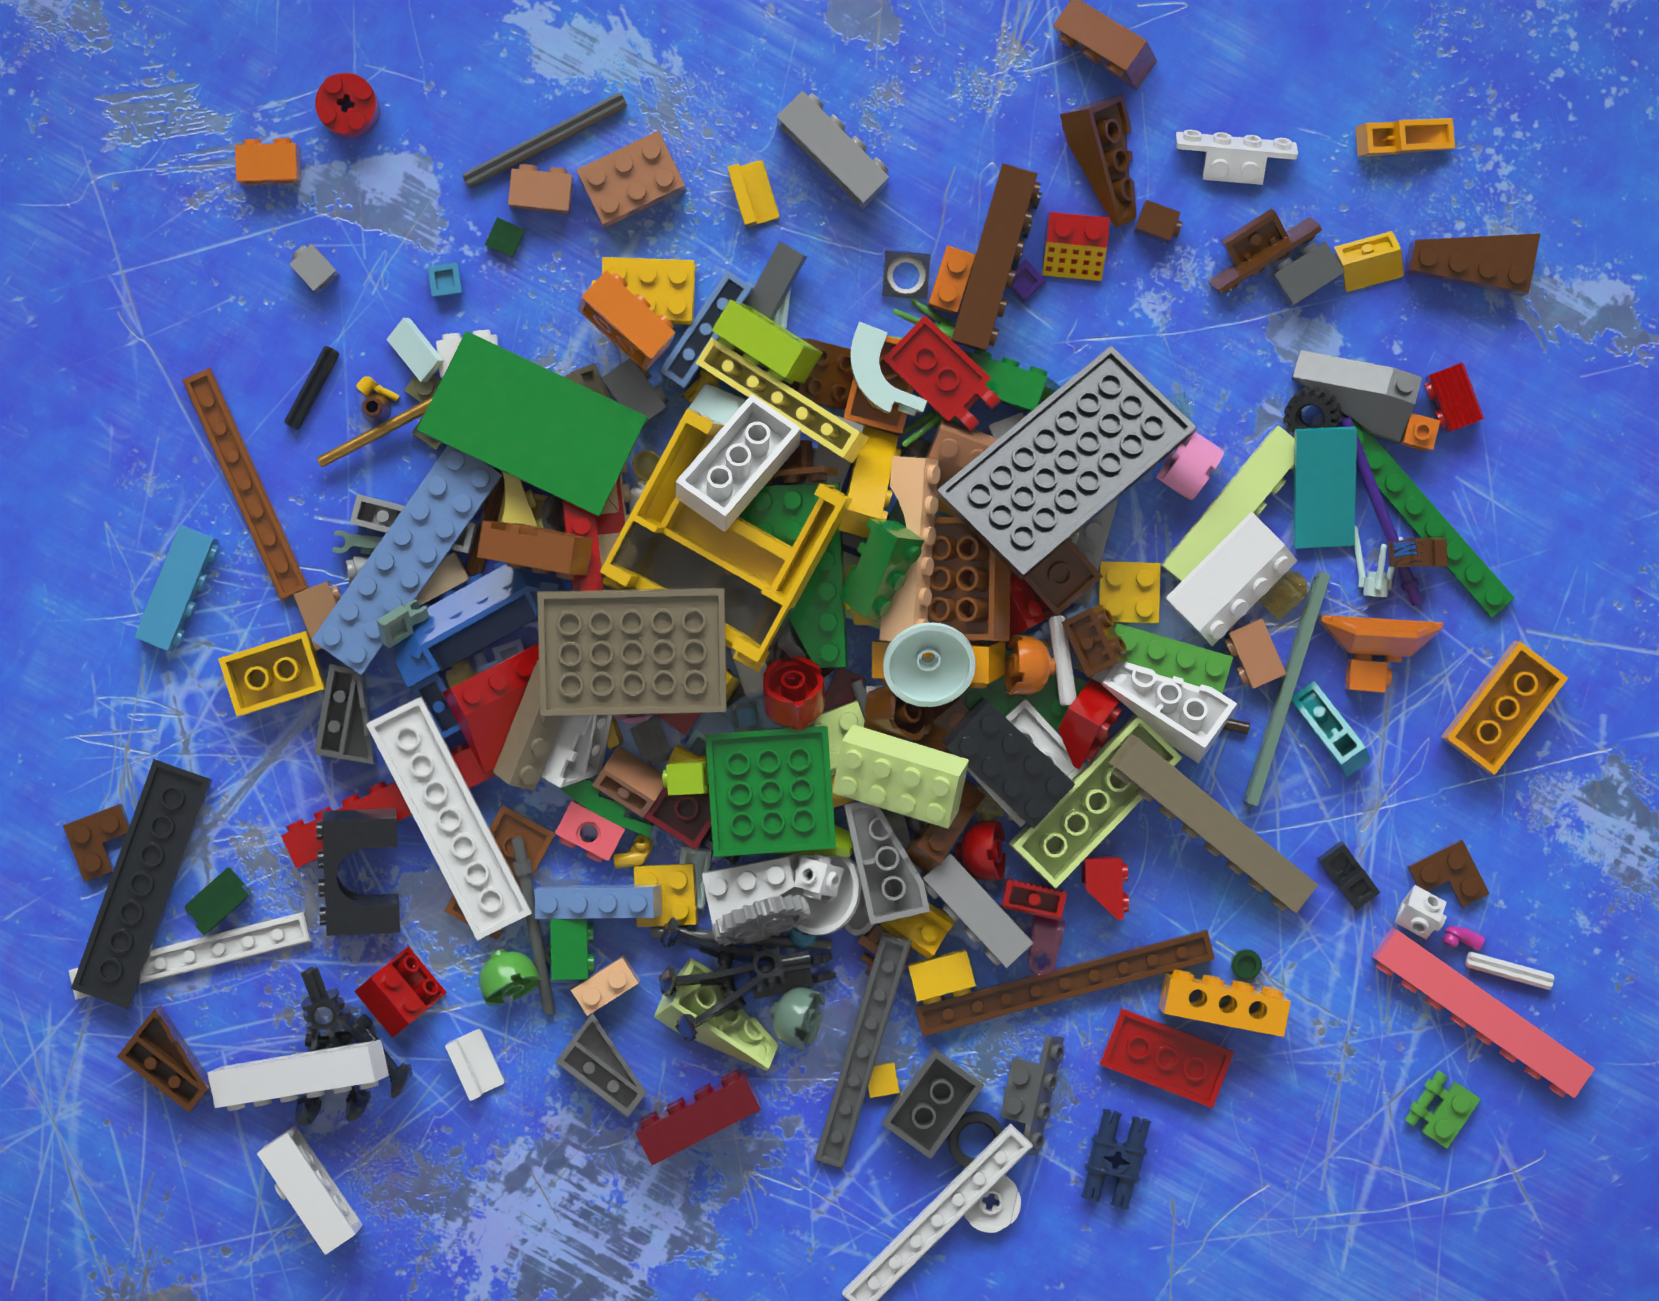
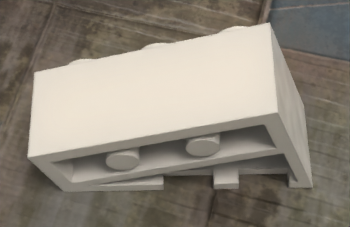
M612 715L564 716L540 777L562 788L600 774Z
M794 854L713 869L703 873L702 878L712 924L716 923L717 919L723 918L722 915L732 912L731 910L740 909L743 905L750 906L755 901L781 896L795 888V870L799 864L798 856Z

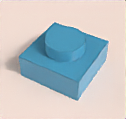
M458 262L428 266L431 295L433 298L463 294Z

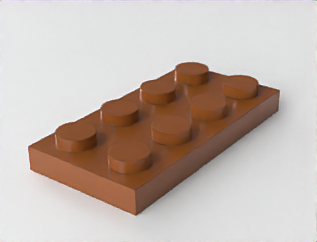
M505 805L501 806L490 826V830L520 887L519 877L515 875L513 867L515 855L512 838L524 837L527 858L531 859L533 872L530 873L532 879L556 834ZM453 895L444 912L468 924ZM504 928L488 936L498 940Z

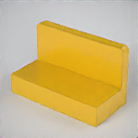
M759 160L740 166L739 163L728 166V173L745 228L778 219L779 212L763 161Z
M1393 231L1334 247L1335 257L1345 271L1343 273V282L1347 292L1404 276L1402 250Z

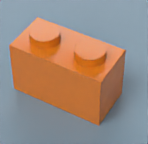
M276 138L273 139V144H262L260 139L243 140V145H235L236 182L240 185L301 183L300 146L297 143H292V139Z
M946 246L927 307L957 315L976 254Z

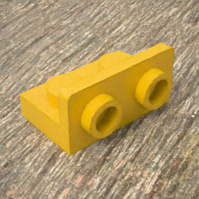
M928 902L930 912L885 921L880 924L882 928L891 934L912 940L910 947L930 960L946 934L955 924V921L949 917L947 912L934 907Z

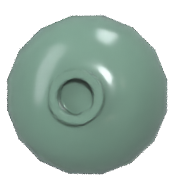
M800 987L791 989L783 994L780 1000L774 1001L770 1010V1017L773 1018L775 1033L781 1041L801 1050H806L805 1043L812 1044L823 1019V1014L818 1013L819 1004L825 1005L824 994Z

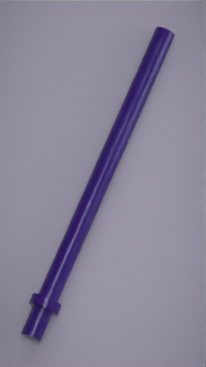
M1351 417L1339 421L1341 427L1354 426ZM1357 435L1356 465L1388 544V541L1399 540ZM1397 567L1403 582L1400 584L1401 588L1406 590L1411 605L1414 606L1422 603L1423 599L1417 587L1420 584L1418 578H1414L1410 567Z

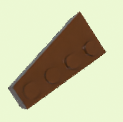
M1541 233L1414 240L1409 244L1404 273L1524 296L1530 290Z

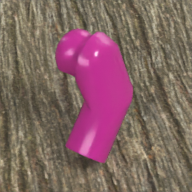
M1449 926L1444 931L1446 934L1443 937V943L1452 948L1458 946L1460 941L1479 951L1485 941V937L1465 927Z

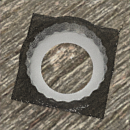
M885 251L882 296L927 300L931 254ZM900 263H912L919 270V281L911 289H901L893 281V271Z

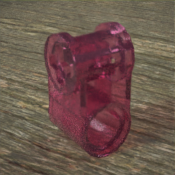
M1035 915L1030 935L1033 944L1029 947L1027 955L1028 965L1035 973L1046 975L1054 969L1064 935L1065 920L1060 921ZM1041 952H1043L1045 957L1049 959V963H1043L1042 968H1038L1034 957H1040Z

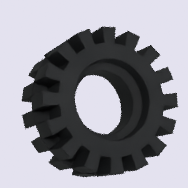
M1314 386L1312 389L1305 387L1301 392H1296L1284 410L1286 415L1283 421L1284 424H1288L1286 427L1287 432L1292 431L1295 434V429L1338 427L1342 413H1339L1340 403H1335V395L1333 394L1330 397L1327 394L1329 390L1324 388L1323 391H1319L1318 386ZM1308 405L1319 407L1323 412V422L1318 426L1306 424L1301 416L1302 409Z

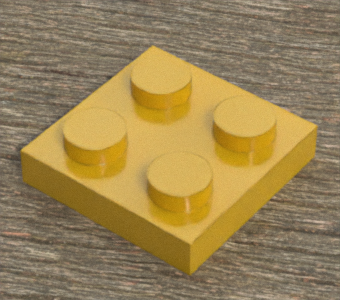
M1101 561L1099 573L1103 577L1099 580L1098 605L1102 604L1104 609L1109 610L1114 622L1159 623L1161 563Z
M695 863L634 866L635 885H661L662 915L655 918H636L637 927L664 926L672 917L676 918L679 925L698 924Z

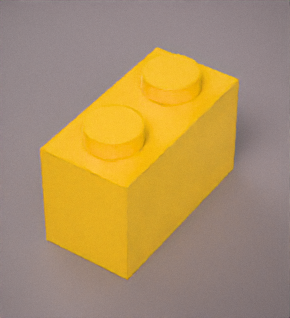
M966 948L938 955L930 960L927 958L907 964L917 1002L923 1000L924 1005L941 1001V995L953 993V997L971 993L970 988L976 986Z

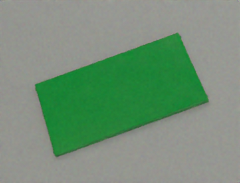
M465 331L421 422L418 424L417 431L599 517L603 513V508L643 426L647 423L648 416Z

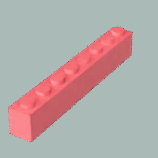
M1393 927L1390 929L1372 955V958L1378 961L1375 967L1389 977L1393 972L1403 979L1400 984L1415 994L1417 990H1420L1428 996L1425 1000L1426 1003L1439 1012L1442 1007L1452 1013L1449 1019L1465 1029L1468 1024L1477 1030L1474 1035L1476 1038L1488 1046L1494 1042L1502 1048L1499 1054L1512 1063L1517 1059L1524 1063L1526 1067L1523 1071L1539 1081L1541 1077H1544L1551 1082L1548 1088L1560 1097L1564 1098L1568 1094L1575 1098L1595 1070L1587 1062Z

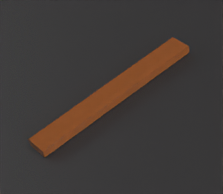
M212 368L183 379L182 381L280 600L284 601L293 597V594L308 589V583Z

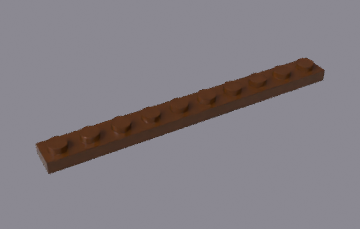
M1205 929L974 990L962 996H952L935 1003L915 1006L922 1036L924 1037L1162 974L1174 969L1177 970L1211 961L1215 957L1208 930Z

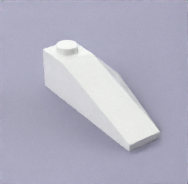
M1124 661L1115 664L1101 684L1172 747L1197 763H1200L1213 745L1237 703L1212 687L1202 684L1200 687L1183 682L1182 678L1175 676L1171 679L1155 674L1154 670Z

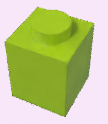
M707 760L675 761L666 764V769L662 773L664 788L668 789V795L704 794L708 792Z

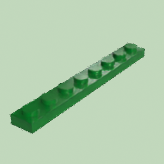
M1352 419L1380 493L1420 538L1442 537L1447 539L1448 567L1446 568L1490 618H1493L1515 597L1371 434L1361 428L1362 425Z

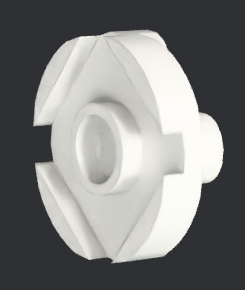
M1004 1175L964 1215L977 1230L988 1233L1002 1230L1010 1223L1012 1224L1020 1212L1021 1197L1016 1184L1007 1175ZM989 1193L995 1194V1199L999 1200V1204L993 1205L992 1209H986V1203L982 1202L983 1197H988Z

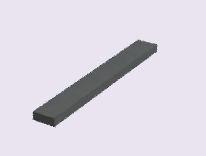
M882 932L814 1161L840 1169L844 1167L912 942L910 939Z

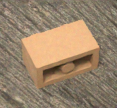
M625 955L588 977V979L575 985L571 991L588 1016L639 984L640 979Z

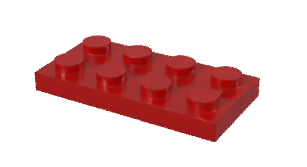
M1121 1007L1099 1064L1213 1108L1234 1051Z

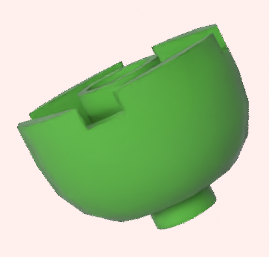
M505 949L492 953L489 956L490 960L483 965L479 973L481 994L485 1003L490 1006L504 1004L503 998L513 995V999L516 1000L528 994L538 986L537 980H541L536 966L529 957L515 951L506 952Z

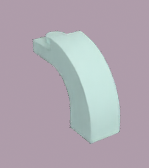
M859 322L852 340L850 355L853 377L859 390L871 404L887 414H890L893 403L898 404V411L914 417L916 412L922 414L927 400L893 387L886 381L880 370L879 357L888 332Z

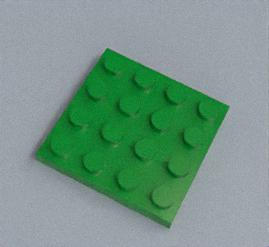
M828 726L806 727L803 730L789 728L705 734L714 857L836 848Z

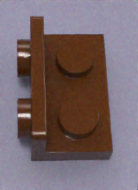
M1102 604L1091 607L1061 622L1087 678L1128 659L1125 642L1120 636H1117L1112 626L1114 625L1113 617L1109 610L1104 609Z

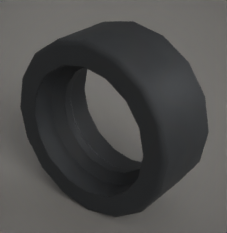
M980 1111L964 1113L948 1135L950 1153L955 1161L964 1168L975 1159L965 1155L959 1146L960 1133L966 1126L973 1123L984 1124L990 1128L994 1139L1003 1131L997 1119L988 1113Z

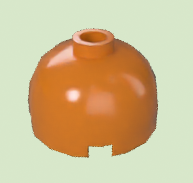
M1027 635L1010 636L1006 647L1007 649H1012L1010 658H1006V675H1004L1006 690H1011L1009 693L1011 696H1026L1039 692L1047 684L1049 676H1053L1055 673V659L1050 658L1048 648L1037 638Z

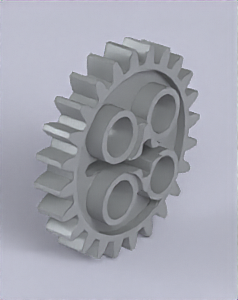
M804 896L770 897L761 901H755L750 906L743 905L740 909L731 910L732 912L722 915L723 918L717 919L716 923L712 924V930L718 944H723L724 946L729 944L735 946L739 943L742 945L751 944L764 939L767 940L772 935L778 936L781 932L790 931L793 927L800 926L799 923L807 921L806 918L810 917L811 911Z

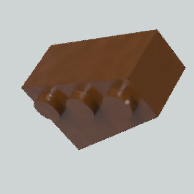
M161 1005L154 1008L117 1056L189 1113L197 1107L211 1089L208 1075Z

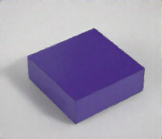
M1026 259L1015 269V276L1010 288L1023 303L1046 282Z

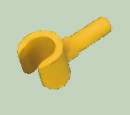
M369 376L362 377L356 385L367 397L373 390L397 402L400 396L382 387Z

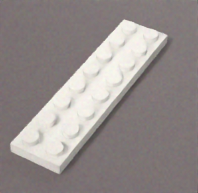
M420 696L368 722L366 725L477 941L532 914L423 697Z

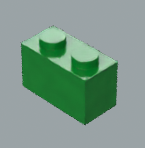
M550 919L551 980L588 979V972H594V954H588V942H594L593 924H587V919Z

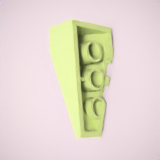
M691 957L677 976L703 974L713 971ZM700 984L676 986L677 992L673 993V996H662L654 1018L679 1033L675 1026L683 1014H692L696 1018L724 1000V991L720 990V985L702 987ZM731 1009L718 1018L713 1017L695 1028L698 1033L695 1035L696 1039L694 1040L765 1071L769 1069L779 1045L758 1020L750 1018L743 1009L736 1013Z

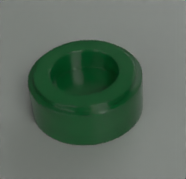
M1241 949L1232 956L1231 969L1239 978L1249 980L1255 978L1260 973L1262 961L1253 950Z

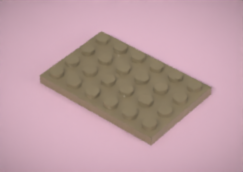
M724 588L538 591L541 716L727 712Z

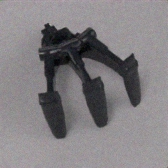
M672 917L667 924H664L660 943H662L664 948L675 946V942L678 941L700 949L699 952L718 958L717 964H719V968H717L716 972L677 976L676 970L668 966L662 972V975H659L661 993L666 997L673 996V993L677 992L676 986L700 984L702 987L720 985V990L724 991V1000L696 1018L692 1014H683L675 1027L685 1042H692L696 1039L695 1035L698 1032L695 1028L713 1017L718 1018L731 1009L736 1013L744 1008L747 1003L743 998L753 990L755 992H762L763 984L767 988H773L774 982H777L779 985L784 984V973L812 968L809 951L780 955L778 945H774L771 950L768 945H763L760 951H757L754 945L749 946L748 949L738 948L736 945L732 946L731 944L724 946L723 944L680 931L678 928L679 923L675 917ZM733 960L752 962V964L736 968L731 967ZM763 960L771 963L773 971L767 974L762 973L758 969L757 963ZM748 976L753 977L750 982L739 990L736 989L735 979Z
M310 967L306 971L301 972L309 997L301 1002V1008L304 1011L303 1017L307 1022L305 1027L308 1031L306 1032L305 1047H310L309 1052L322 1050V1048L326 1049L327 1046H331V1048L346 1046L353 1041V1038H356L361 1043L380 1040L370 1028L373 1022L366 1014H362L357 1019L349 1008L344 1007V999L338 997L340 993L337 988L326 990L318 967ZM327 1007L332 1011V1015L323 1016L317 1009ZM320 1029L326 1030L327 1033H320ZM383 1048L391 1082V1098H395L403 1091L409 1077L413 1074L411 1064L406 1065L405 1063L398 1067ZM358 1085L351 1086L352 1090L349 1091L350 1093L347 1094L348 1098H346V1119L348 1121L356 1120L362 1116L368 1103H370L371 1091L367 1092L366 1089L359 1090ZM301 1095V1098L297 1099L295 1116L298 1125L308 1126L312 1124L322 1107V1101L319 1100V1097L307 1098V1095Z

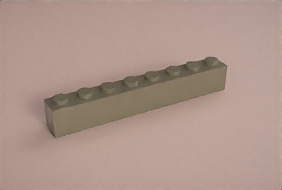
M1130 734L1108 762L1116 769L1113 775L1126 785L1130 781L1138 787L1136 793L1148 803L1154 800L1161 805L1158 811L1170 821L1177 818L1183 823V826L1180 828L1183 832L1194 840L1197 836L1206 842L1203 846L1204 849L1216 858L1220 854L1226 858L1228 862L1225 866L1238 876L1242 872L1250 878L1248 884L1260 894L1264 891L1272 896L1270 902L1282 912L1289 909L1297 913L1317 888V883L1138 737Z

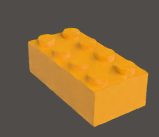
M1513 641L1442 734L1441 738L1485 772L1495 775L1567 681L1568 677L1521 641Z

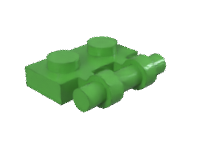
M1438 1070L1432 1080L1428 1079L1425 1083L1426 1089L1417 1102L1413 1101L1409 1109L1411 1111L1405 1118V1121L1415 1126L1420 1117L1424 1118L1427 1121L1420 1131L1448 1149L1481 1099L1455 1081H1453L1448 1090L1441 1087L1448 1076ZM1437 1094L1442 1099L1431 1113L1427 1110V1107Z

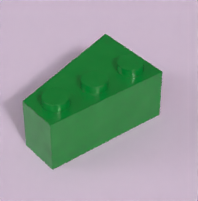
M975 349L974 353L964 350L991 377L986 386L1000 398V403L1012 406L1016 410L1022 412L1024 410L1028 412L1033 411L1061 387L1047 377L1048 372L1043 369L1031 366L1028 371L1019 368L1020 363L1003 357L1002 362L991 359L992 354L989 352Z
M869 518L866 527L871 529L866 543L861 542L857 551L862 555L857 568L855 566L850 568L839 599L866 618L881 619L892 606L891 600L896 591L904 585L907 579L906 573L911 564L915 563L920 557L921 547L925 540L897 521Z

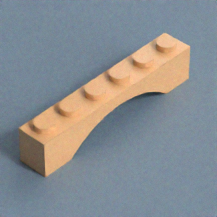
M892 456L890 488L899 501L904 514L906 528L925 541L921 547L920 557L915 563L911 564L906 573L907 579L904 585L893 596L890 610L881 618L879 640L892 641L900 632L911 626L929 623L927 619L928 606L932 599L930 575H932L934 570L932 547L936 540L934 519L938 510L936 491L937 483L940 480L939 460Z

